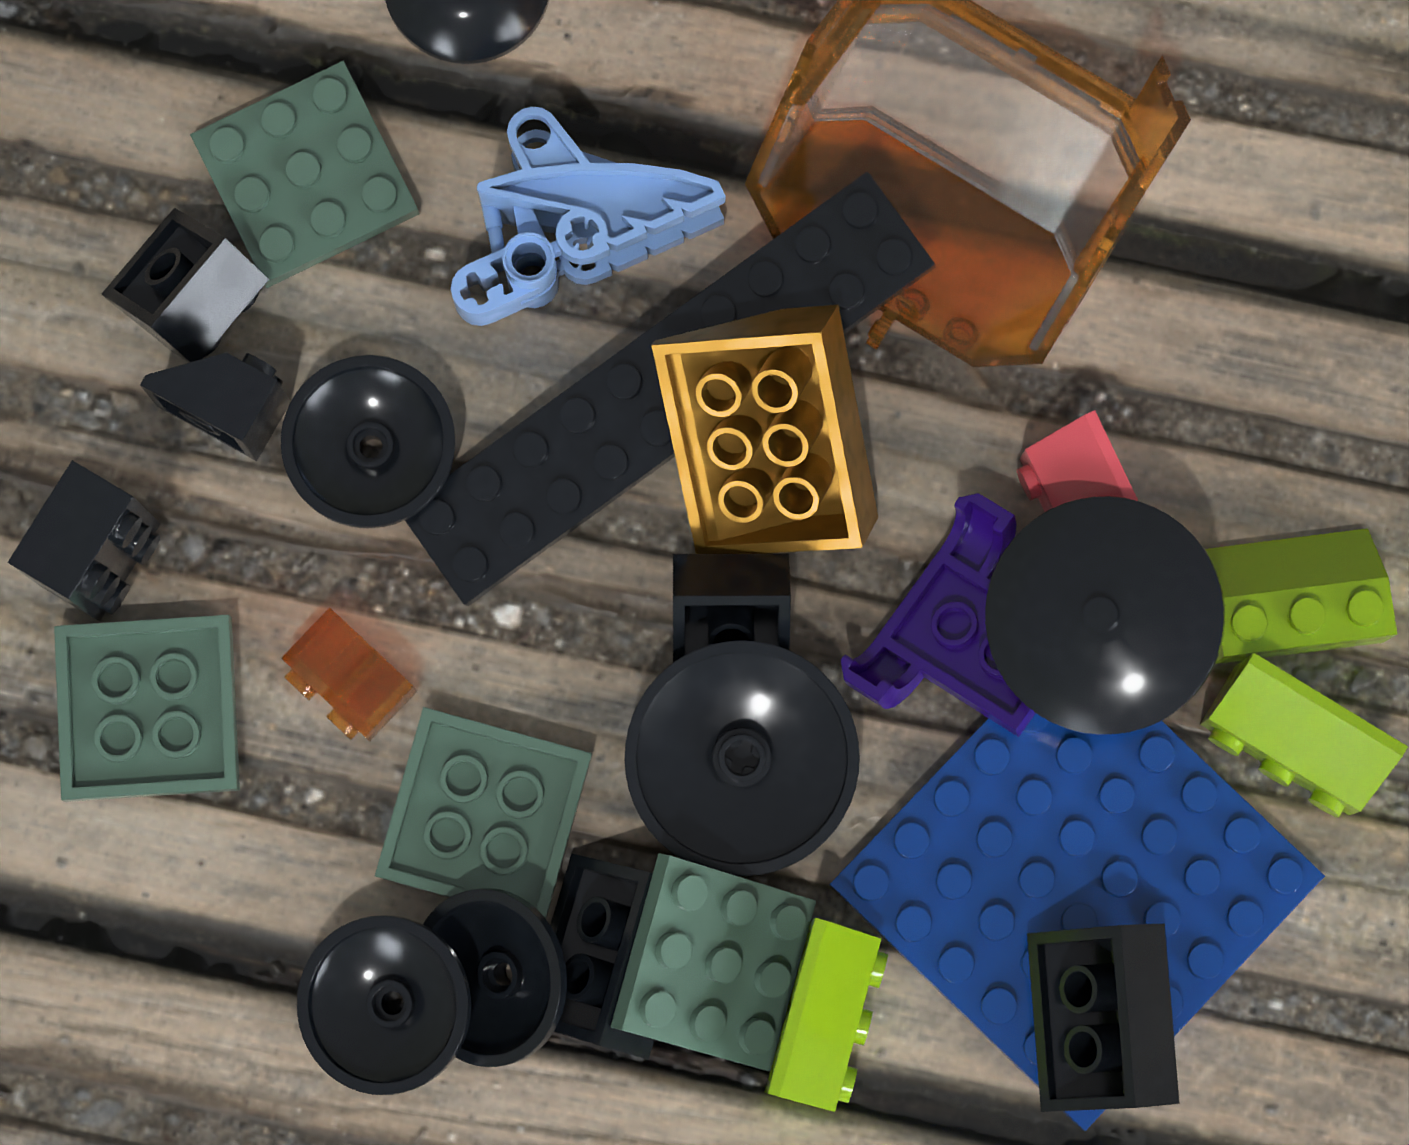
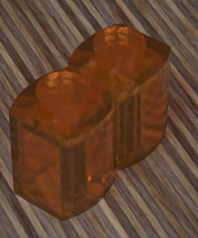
M330 607L281 658L292 668L284 678L309 701L316 693L324 698L333 707L326 717L350 740L360 732L370 742L417 692L416 688Z

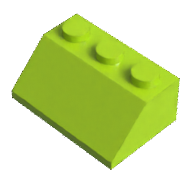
M1368 528L1205 549L1219 576L1225 602L1224 638L1215 664L1243 661L1253 653L1262 658L1384 643L1398 635L1389 577Z
M1256 653L1235 665L1200 725L1211 731L1208 739L1213 744L1235 756H1239L1243 750L1262 762L1258 770L1265 776L1286 787H1289L1292 781L1312 793L1308 800L1313 805L1338 818L1342 812L1349 816L1361 812L1408 748L1407 745Z
M814 918L811 921L765 1093L833 1112L836 1111L838 1101L849 1103L858 1070L848 1066L853 1043L864 1046L873 1011L863 1009L869 986L880 987L888 954L878 952L881 938L819 918Z

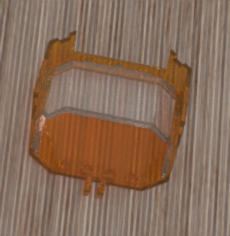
M837 0L804 46L745 185L774 239L868 171L934 261L936 268L878 309L883 314L880 319L874 322L869 330L866 344L877 350L897 320L972 367L1043 364L1161 172L1191 119L1183 100H1174L1167 84L1171 73L1163 55L1155 65L1137 99L971 0Z

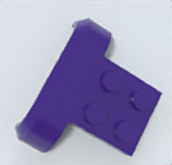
M977 493L959 497L954 504L956 510L955 521L946 541L871 645L854 659L848 655L842 657L843 678L848 686L884 709H890L900 704L914 691L923 678H926L1019 737L1036 713L1027 707L1004 681L992 657L985 625V607L990 580L1004 550L1015 537L1017 522L1014 514Z

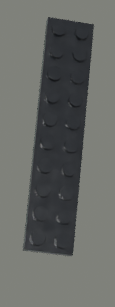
M866 171L452 472L437 496L424 509L405 521L462 603L469 606L675 457L651 346L655 340L780 309L839 305L843 332L845 334L935 269L936 264L869 172Z

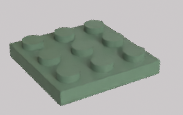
M344 61L190 134L254 265L269 278L265 284L266 288L420 214Z
M230 615L54 626L62 801L240 790L232 617Z
M423 707L375 877L446 897L479 888L501 889L525 899L547 919L592 759V753Z
M658 853L611 1028L771 1071L816 900L674 856Z

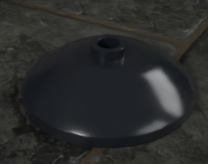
M385 0L398 30L420 51L439 60L451 63L475 64L502 57L523 44L533 34L543 19L549 0Z
M353 356L338 360L320 369L296 392L288 406L282 424L281 454L286 473L293 487L301 498L317 513L331 521L349 527H386L416 515L437 496L450 474L455 456V427L448 405L440 391L419 370L402 361L385 356ZM372 439L380 441L382 443V451L378 456L368 458L362 454V446L366 441Z
M479 888L463 891L449 897L429 914L423 925L436 932L453 949L465 970L471 993L470 1023L465 1040L455 1058L481 1067H499L519 1062L534 1054L547 1042L561 1018L567 993V973L560 943L545 917L528 901L511 892L494 888ZM507 965L510 966L512 971V982L506 975Z
M390 915L370 916L357 919L339 927L328 935L314 950L307 961L299 982L297 1017L307 1049L318 1065L330 1077L358 1092L372 1095H394L429 1083L440 1075L454 1060L461 1049L469 1028L471 993L465 970L459 958L449 944L436 932L419 922L404 917ZM392 992L399 993L403 998L404 1005L399 1013H395L389 1008L388 998Z

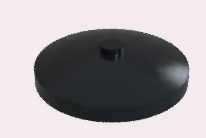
M1111 496L1089 497L1070 501L1048 510L1031 521L1013 538L1000 557L990 580L986 598L985 625L991 654L1000 674L1013 693L1027 707L1048 721L1066 729L1089 734H1120L1147 728L1161 722L1186 705L1200 690L1213 670L1220 653L1225 629V602L1220 579L1212 560L1196 537L1181 523L1161 510L1139 501Z
M738 640L715 643L696 649L670 664L655 678L639 700L632 715L626 737L624 761L626 780L633 804L648 830L665 848L683 860L735 876H752L775 872L799 862L818 849L832 835L852 802L859 775L860 753L858 736L851 712L835 685L823 672L803 657L785 648L758 641Z

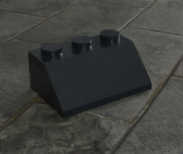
M571 853L550 924L560 943L567 973L565 1005L558 1025L554 1030L555 1033L649 1060L654 1039L611 1028V1023L653 873Z
M1165 923L1115 925L1027 933L1041 1112L1125 1109L1180 1104Z

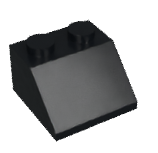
M174 208L102 292V295L169 350L190 363L203 359L218 347L222 335L241 313L247 311L255 303L259 291L269 278L225 237Z
M226 352L145 375L140 384L157 407L255 461L260 457L290 404L289 398L281 387L283 381L275 375L277 370L249 353L245 354L242 361Z
M673 554V662L696 649L725 641H758L790 651L791 588L789 554Z

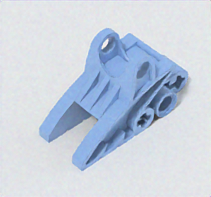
M540 107L521 109L513 115L507 129L515 171L481 181L477 184L486 231H488L491 254L465 265L453 277L451 293L456 311L469 324L484 326L527 307L534 309L543 307L551 302L557 294L559 276L565 274L569 280L576 284L588 285L612 276V270L617 272L623 271L647 260L648 254L656 256L684 243V237L693 239L724 225V216L719 205L725 203L726 196L719 181L680 169L635 163H616L583 152L551 112ZM528 120H540L550 129V133L537 129L526 131L517 138V130L521 124ZM534 142L545 144L536 149L526 148L527 145ZM503 224L517 226L518 234L511 238L505 246L502 232ZM544 232L554 233L556 240L549 243ZM580 244H587V249L580 250ZM570 262H572L573 264H579V265H578L577 268H574V267L570 264ZM595 264V267L591 270L583 271L582 265ZM529 266H539L542 268V271L536 275L526 276L520 274L521 270ZM504 270L510 291L507 295L504 293L502 283L500 284L497 274ZM479 284L483 291H487L488 301L486 303L478 305L477 301L471 298L469 288L473 285Z

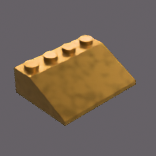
M839 305L780 309L655 340L652 343L653 356L696 554H762L863 548L878 519V512Z

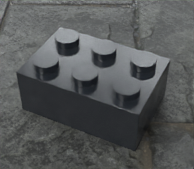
M72 460L7 563L42 588L100 622L105 612L113 614L124 601L130 585L125 581L136 563L144 565L154 553L160 541V535L156 531L161 524L132 495Z

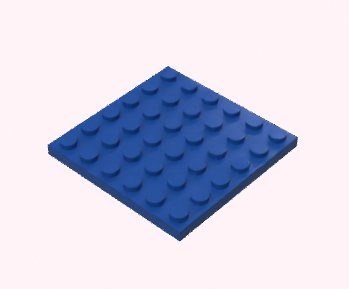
M1036 713L1019 737L988 718L839 873L829 886L1039 1088L1027 933L1115 925L1165 923L1173 1031L1175 1036L1325 875L1163 721L1147 728L1127 733L1089 734L1066 729ZM1106 1109L1063 1112L1082 1131H1086Z

